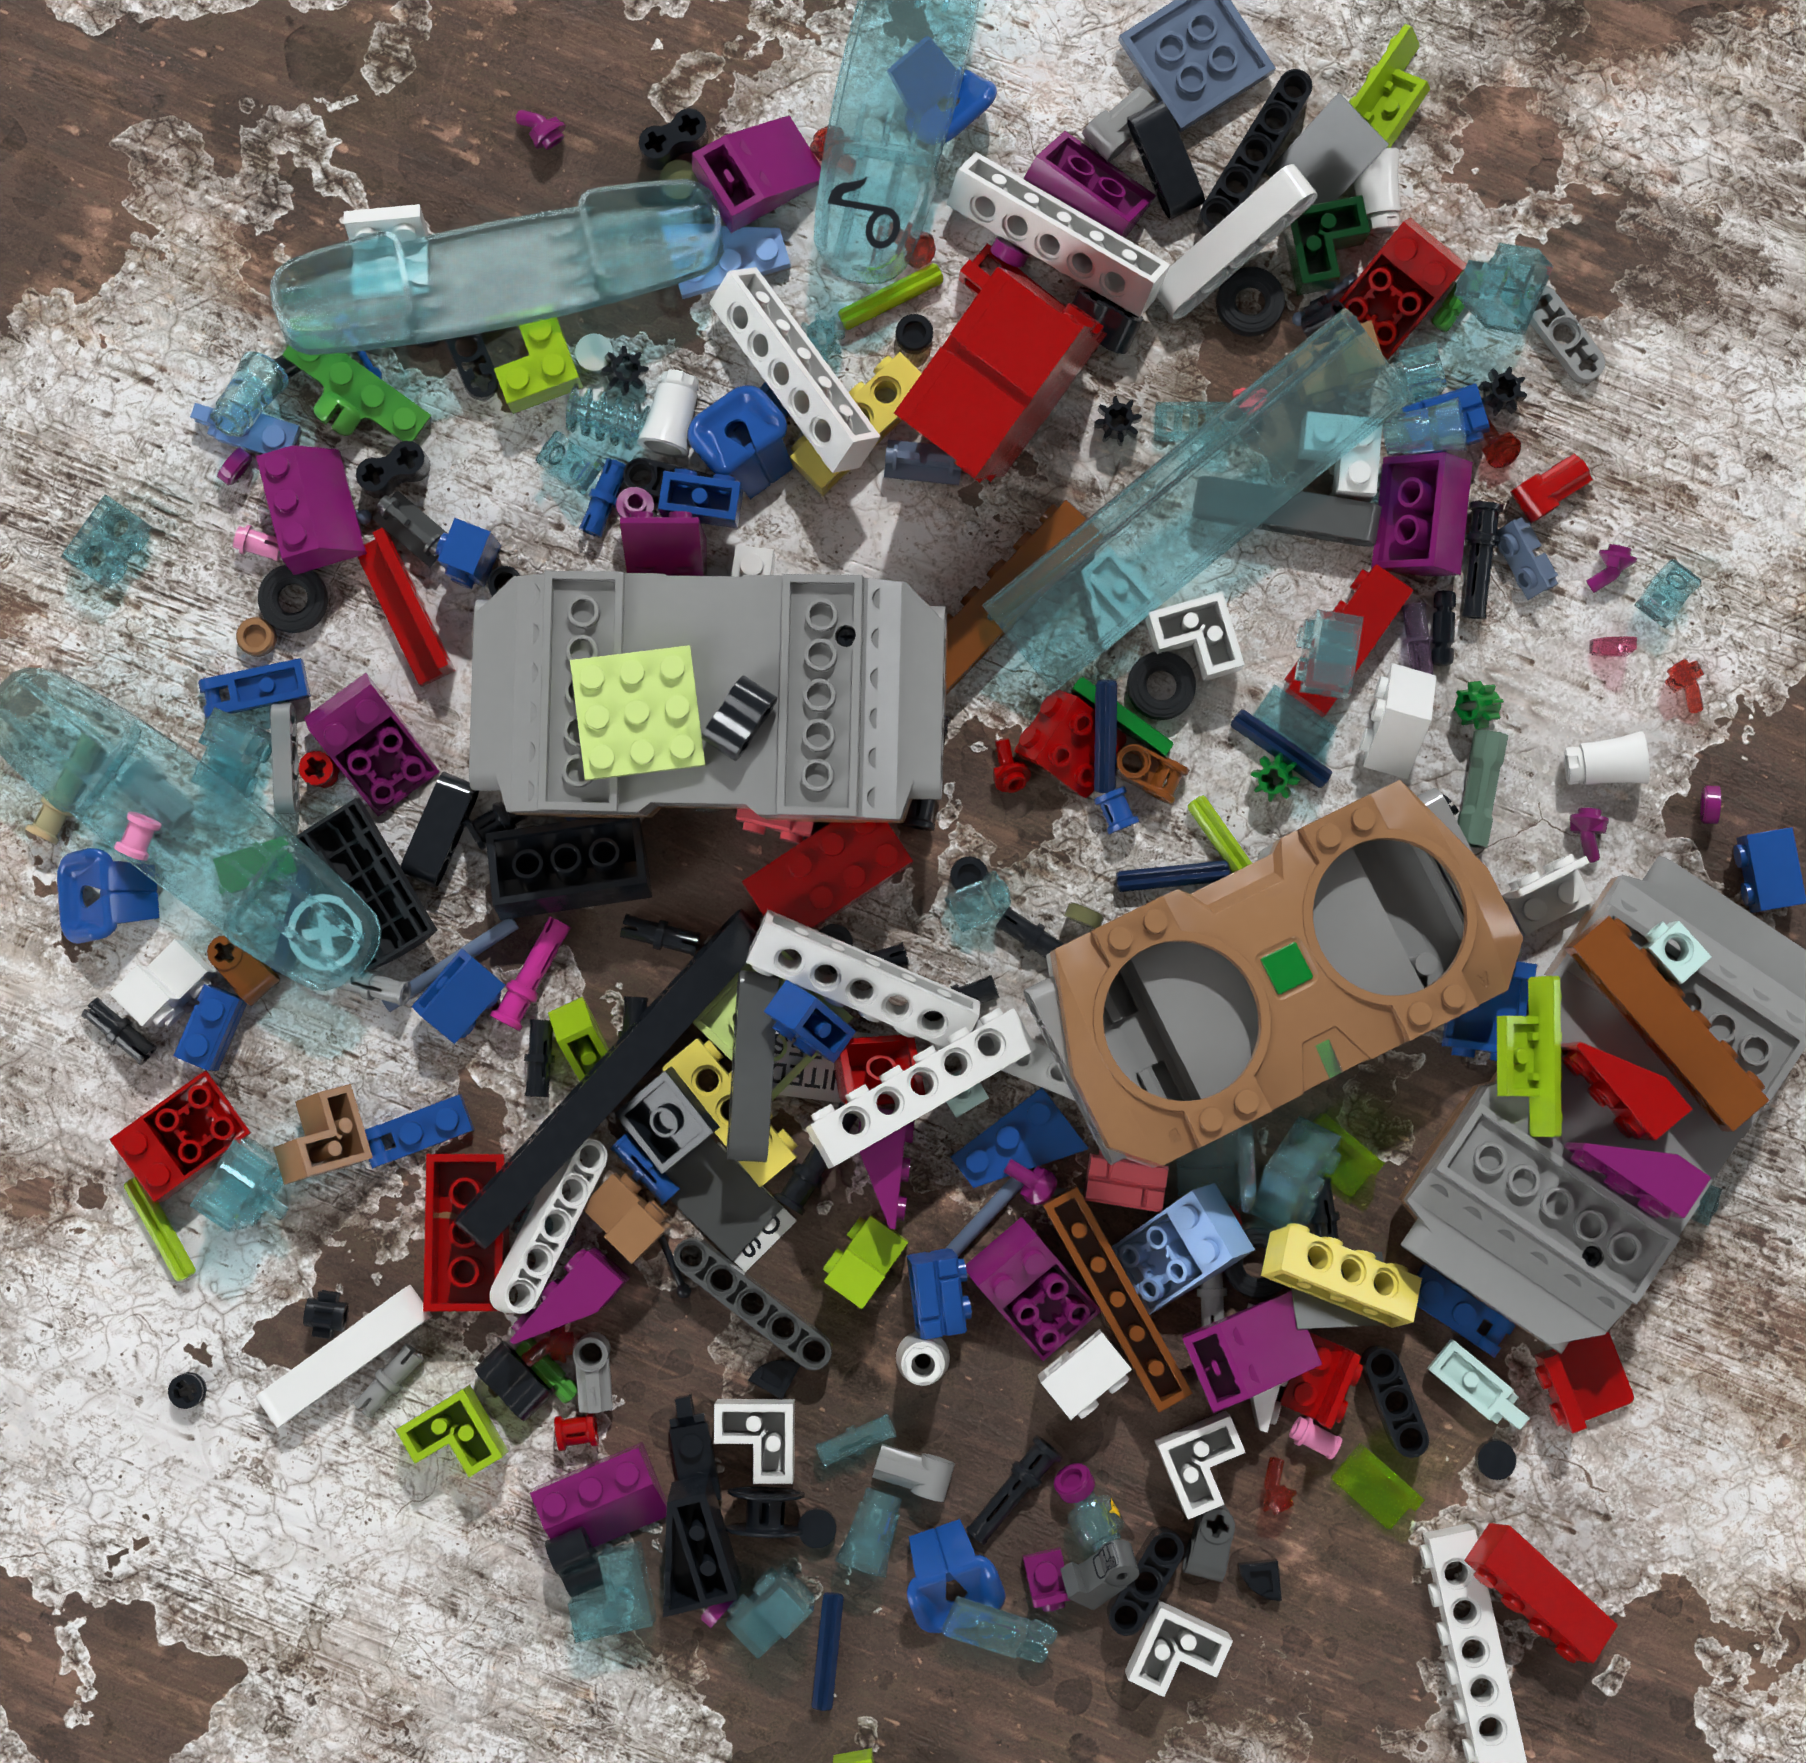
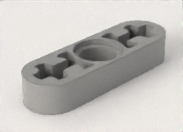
M1544 285L1532 288L1521 304L1524 317L1574 381L1583 384L1594 381L1605 368L1603 353L1552 288ZM1535 298L1539 301L1545 298L1548 301L1545 310L1550 317L1556 312L1560 315L1548 327L1544 325V322L1549 318L1545 311L1542 309L1535 311L1532 308ZM1558 325L1568 326L1573 332L1572 342L1569 344L1558 343L1553 336L1554 327ZM1579 342L1583 347L1577 352L1582 359L1587 360L1591 358L1594 361L1591 367L1593 373L1588 369L1583 371L1579 369L1578 365L1581 363V358L1576 352L1571 357L1567 355Z
M293 703L272 704L270 720L275 810L278 815L297 814L300 809L296 710Z

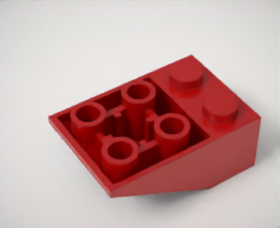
M1411 217L1403 221L1339 300L1348 313L1349 322L1347 326L1350 327L1371 320L1382 355L1389 360L1455 283L1468 265Z
M1583 1042L1561 1044V1052L1564 1054L1561 1061L1565 1067L1576 1077L1581 1074L1590 1085L1587 1089L1589 1095L1602 1108L1607 1105L1616 1116L1613 1123L1628 1139L1633 1136L1635 1140H1657L1693 1110L1666 1077Z
M205 1070L109 1140L154 1202H165L204 1173L252 1132L208 1071Z

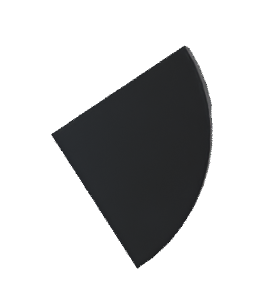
M787 1359L772 1360L758 1367L748 1381L782 1400L801 1365L798 1362Z
M1277 1559L1238 1563L1240 1574L1250 1589L1266 1599L1282 1601Z

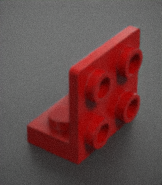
M1309 1332L1322 1365L1288 1380L1278 1401L1281 1402V1405L1311 1417L1322 1426L1332 1429L1334 1422L1340 1423L1346 1413L1348 1401L1344 1400L1349 1386L1355 1387L1363 1370V1365L1359 1363L1361 1356L1349 1348Z

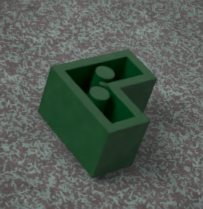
M1362 195L1311 205L1283 230L1297 296L1335 288L1340 278L1335 250L1360 246L1366 241L1370 229Z

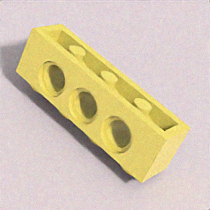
M901 352L893 359L890 356L885 357L874 368L873 372L876 375L866 384L861 381L849 391L851 397L881 436L876 445L903 421L894 412L922 374ZM890 388L897 396L890 403H882L876 399L875 395L880 389ZM804 435L791 448L794 452L790 455L792 465L822 496L850 471L832 473Z
M697 1038L665 1064L662 1070L665 1071L671 1066L675 1069L720 1128L714 1133L727 1147L728 1120L722 1113V1107L730 1099L732 1071L728 1073L719 1061L724 1056L710 1039L703 1043L701 1039ZM706 1069L715 1071L719 1078L718 1086L711 1092L702 1090L698 1084L699 1074ZM770 1124L767 1162H738L761 1188L797 1158L793 1150L798 1146L784 1129L777 1132Z
M1290 1223L1286 1227L1270 1232L1261 1273L1262 1277L1290 1288H1295L1383 1323L1391 1328L1414 1322L1422 1278L1408 1273L1407 1267L1396 1263L1386 1264L1376 1260V1256L1368 1251L1346 1248L1343 1246V1242L1336 1238L1319 1237L1309 1233L1310 1229L1301 1224ZM1308 1255H1309V1257H1310V1259H1311L1312 1266L1310 1265V1263H1309V1261H1308ZM1341 1269H1342L1343 1272H1344V1278H1343V1276H1342V1274H1341Z

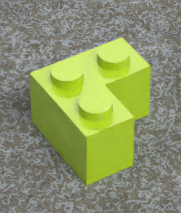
M553 307L517 319L516 321L529 355L494 368L511 412L515 414L584 388Z
M870 1214L867 1220L862 1217L857 1219L847 1233V1236L852 1239L844 1252L837 1248L823 1268L828 1273L824 1282L861 1309L869 1301L884 1280L886 1273L908 1244L907 1239L893 1229H889L888 1225Z
M471 1385L466 1386L395 1430L415 1464L449 1444L468 1477L496 1462L509 1452Z

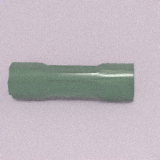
M1477 729L1473 734L1462 809L1457 820L1469 846L1473 848H1488L1496 789L1508 741V735L1502 732Z

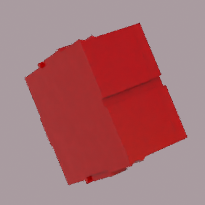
M997 266L953 328L948 339L939 348L897 407L894 414L954 458L955 464L976 481L981 483L987 479L992 482L995 477L1005 476L1107 333L1101 331L1104 328L1102 324L1077 306L1068 303L1065 307L1026 277Z

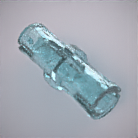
M886 1413L882 1417L859 1427H856L854 1424L847 1427V1432L822 1443H817L816 1450L822 1464L826 1468L830 1464L855 1453L857 1456L865 1454V1449L896 1437V1431L889 1415Z

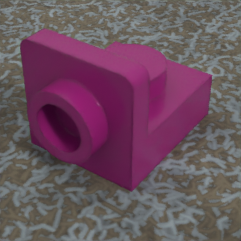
M1058 1547L1022 1555L1034 1608L1042 1607L1043 1612L1064 1608L1065 1601H1070V1599H1068L1060 1570L1065 1566L1061 1548Z

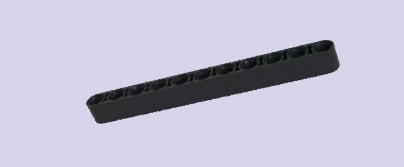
M743 909L736 911L460 1212L454 1224L482 1249L487 1248L505 1230L746 964L750 946L760 926Z

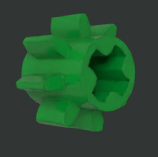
M1481 681L1468 682V689L1456 692L1458 697L1453 709L1462 719L1461 724L1463 726L1474 724L1475 729L1489 728V721L1501 718L1499 712L1501 710V703L1504 701L1495 692L1496 686L1494 684L1483 685Z
M1279 753L1272 762H1270L1268 757L1263 756L1259 760L1264 769H1256L1251 772V776L1258 778L1259 783L1254 789L1255 793L1261 790L1268 793L1269 802H1272L1278 793H1281L1286 799L1289 798L1292 794L1288 785H1297L1301 780L1293 776L1292 770L1297 763L1292 762L1288 765L1283 762V753ZM1274 769L1278 770V777L1284 778L1278 785H1274L1273 778L1268 776Z

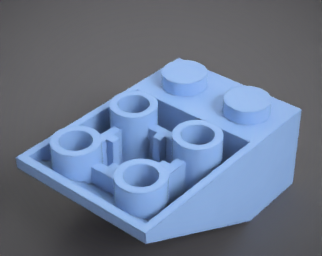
M1215 1183L1190 1191L1111 1247L1149 1315L1228 1269L1255 1250Z

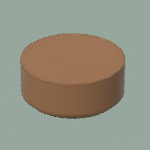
M252 617L240 624L237 629L236 640L239 647L245 653L254 657H261L269 654L274 649L277 642V633L275 628L266 620Z

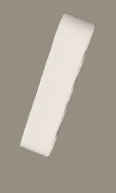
M1294 164L1280 169L1169 267L1157 299L1173 319L1177 320L1187 315L1302 215L1316 201L1318 197L1317 192Z
M586 1139L541 1189L489 1293L490 1302L497 1311L521 1314L530 1311L536 1304L608 1159L607 1150L600 1141ZM582 1148L588 1154L585 1166L581 1164L579 1157ZM565 1182L569 1184L571 1190L567 1200L562 1195V1188ZM548 1216L553 1221V1229L549 1235L544 1227ZM530 1251L536 1257L535 1266L531 1270L527 1265V1256ZM513 1286L518 1291V1298L514 1305L509 1300V1291Z
M408 1285L255 1397L278 1429L430 1319L432 1314L430 1311H423V1301L413 1287Z

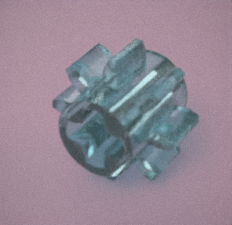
M816 313L814 322L810 325L802 322L801 327L823 359L828 363V355L835 352L841 355L842 348L836 343V340L844 339L845 331H835L836 317L833 316L827 321L822 320L819 313ZM824 332L826 344L819 345L817 333Z

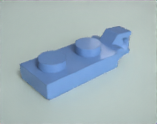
M218 402L216 409L195 403L190 418L195 419V422L209 426L207 434L215 437L219 442L238 448L241 447L244 450L259 455L296 445L302 429L299 425L231 403Z

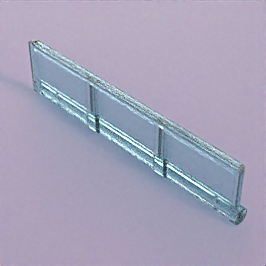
M1343 308L987 600L982 606L988 613V620L995 621L1051 692L1054 693L1146 618L1149 612L1162 605L1407 405L1414 397L1361 326L1357 317L1347 308Z

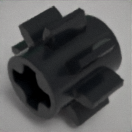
M1323 295L1311 301L1310 305L1303 308L1305 315L1301 318V327L1309 340L1317 341L1321 339L1322 343L1327 342L1334 331L1343 329L1348 325V313L1340 301L1333 300L1328 302L1326 295Z
M622 346L619 350V356L616 357L611 352L605 355L604 358L610 366L602 368L599 374L608 377L609 384L606 387L607 390L615 386L621 388L622 396H626L631 384L636 389H640L644 385L638 376L646 374L649 371V367L641 366L638 360L641 357V352L633 355L627 353L626 346ZM621 363L624 364L625 370L632 371L627 378H624L623 372L616 371Z
M1510 366L1501 374H1498L1493 368L1488 373L1491 383L1483 381L1478 386L1480 391L1485 392V398L1482 400L1483 406L1488 404L1493 408L1494 416L1501 409L1505 408L1510 414H1513L1517 410V404L1514 400L1524 401L1527 397V393L1520 391L1525 377L1517 378L1512 374V367ZM1507 388L1509 390V394L1506 395L1505 393L1498 395L1496 393V389Z
M1114 396L1112 405L1108 408L1105 405H1099L1098 412L1104 416V419L1096 420L1094 428H1103V442L1108 441L1109 438L1117 439L1118 445L1122 446L1124 437L1127 434L1132 438L1137 437L1138 431L1131 425L1140 422L1142 415L1133 414L1131 410L1133 400L1123 404L1119 403L1117 396ZM1119 415L1125 418L1123 424L1117 425L1116 428L1111 425L1112 418L1116 419Z
M322 1290L318 1292V1298L309 1297L307 1299L303 1325L313 1327L312 1337L330 1339L334 1337L335 1331L343 1332L345 1330L349 1304L339 1302L340 1292Z

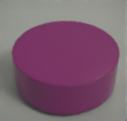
M1000 236L996 237L990 249L994 256L1018 268L1024 267L1030 256L1022 248Z
M239 447L221 466L217 477L228 486L233 485L250 466L252 456Z
M1705 785L1701 792L1700 819L1703 824H1718L1721 812L1720 786Z
M1080 1463L1065 1466L1057 1473L1054 1479L1055 1490L1060 1498L1067 1503L1083 1501L1092 1493L1095 1487L1093 1475L1085 1465Z
M735 1600L709 1606L701 1615V1620L712 1628Z

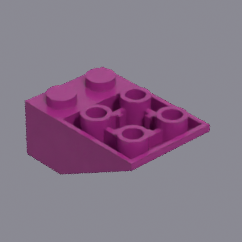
M789 115L724 135L692 153V171L731 233L828 180L827 174Z
M634 511L630 512V517H620L627 573L707 576V538L699 517H692V513L686 511L669 512V517H653L652 512Z
M364 673L304 717L310 733L378 817L440 772L367 673Z
M877 1107L885 1115H891L894 1112V1109ZM859 1119V1129H858V1133H859V1131H860V1129H861V1121H860V1119ZM915 1120L859 1152L889 1229H896V1221H904L907 1196H899L900 1182H908L911 1158L903 1157L905 1142H913Z
M1567 1142L1564 1148L1573 1153L1570 1158L1571 1161L1588 1172L1594 1170L1606 1176L1604 1183L1622 1195L1628 1193L1631 1196H1636L1640 1199L1637 1206L1655 1218L1659 1216L1667 1220L1670 1216L1685 1218L1711 1179L1710 1176L1678 1154L1588 1143Z
M1022 1217L966 1264L967 1273L974 1283L1042 1361L1047 1359L1101 1312L1100 1308Z
M594 1247L589 1251L583 1248L564 1266L563 1269L568 1272L562 1281L559 1278L555 1281L552 1280L541 1292L538 1299L542 1304L536 1310L532 1308L530 1311L523 1313L511 1328L516 1333L509 1341L514 1345L597 1313L609 1303L631 1277L598 1247Z
M1292 1291L1182 1335L1183 1342L1213 1413L1252 1398L1322 1365L1308 1329H1297Z

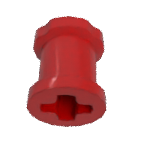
M321 751L306 753L299 763L301 778L315 787L327 789L338 781L339 767L330 756ZM317 762L326 765L322 769L325 774L322 778L312 775L317 771L315 767Z
M587 1413L586 1416L563 1419L562 1416H555V1437L559 1451H565L567 1446L590 1443L592 1447L599 1445L598 1424L595 1413Z

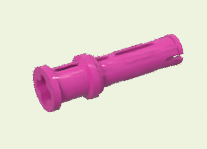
M548 917L539 938H537L516 979H511L510 982H507L505 986L507 992L498 1009L491 1011V1017L517 1031H521L523 1027L521 1021L530 1004L536 1003L538 1000L537 996L539 993L536 990L571 927L557 919Z

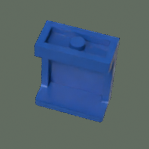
M1516 962L1508 991L1445 1023L1442 1046L1451 1047V1055L1475 1058V1052L1480 1051L1490 1053V1060L1497 1061V1016H1526L1528 979L1536 976L1537 964Z

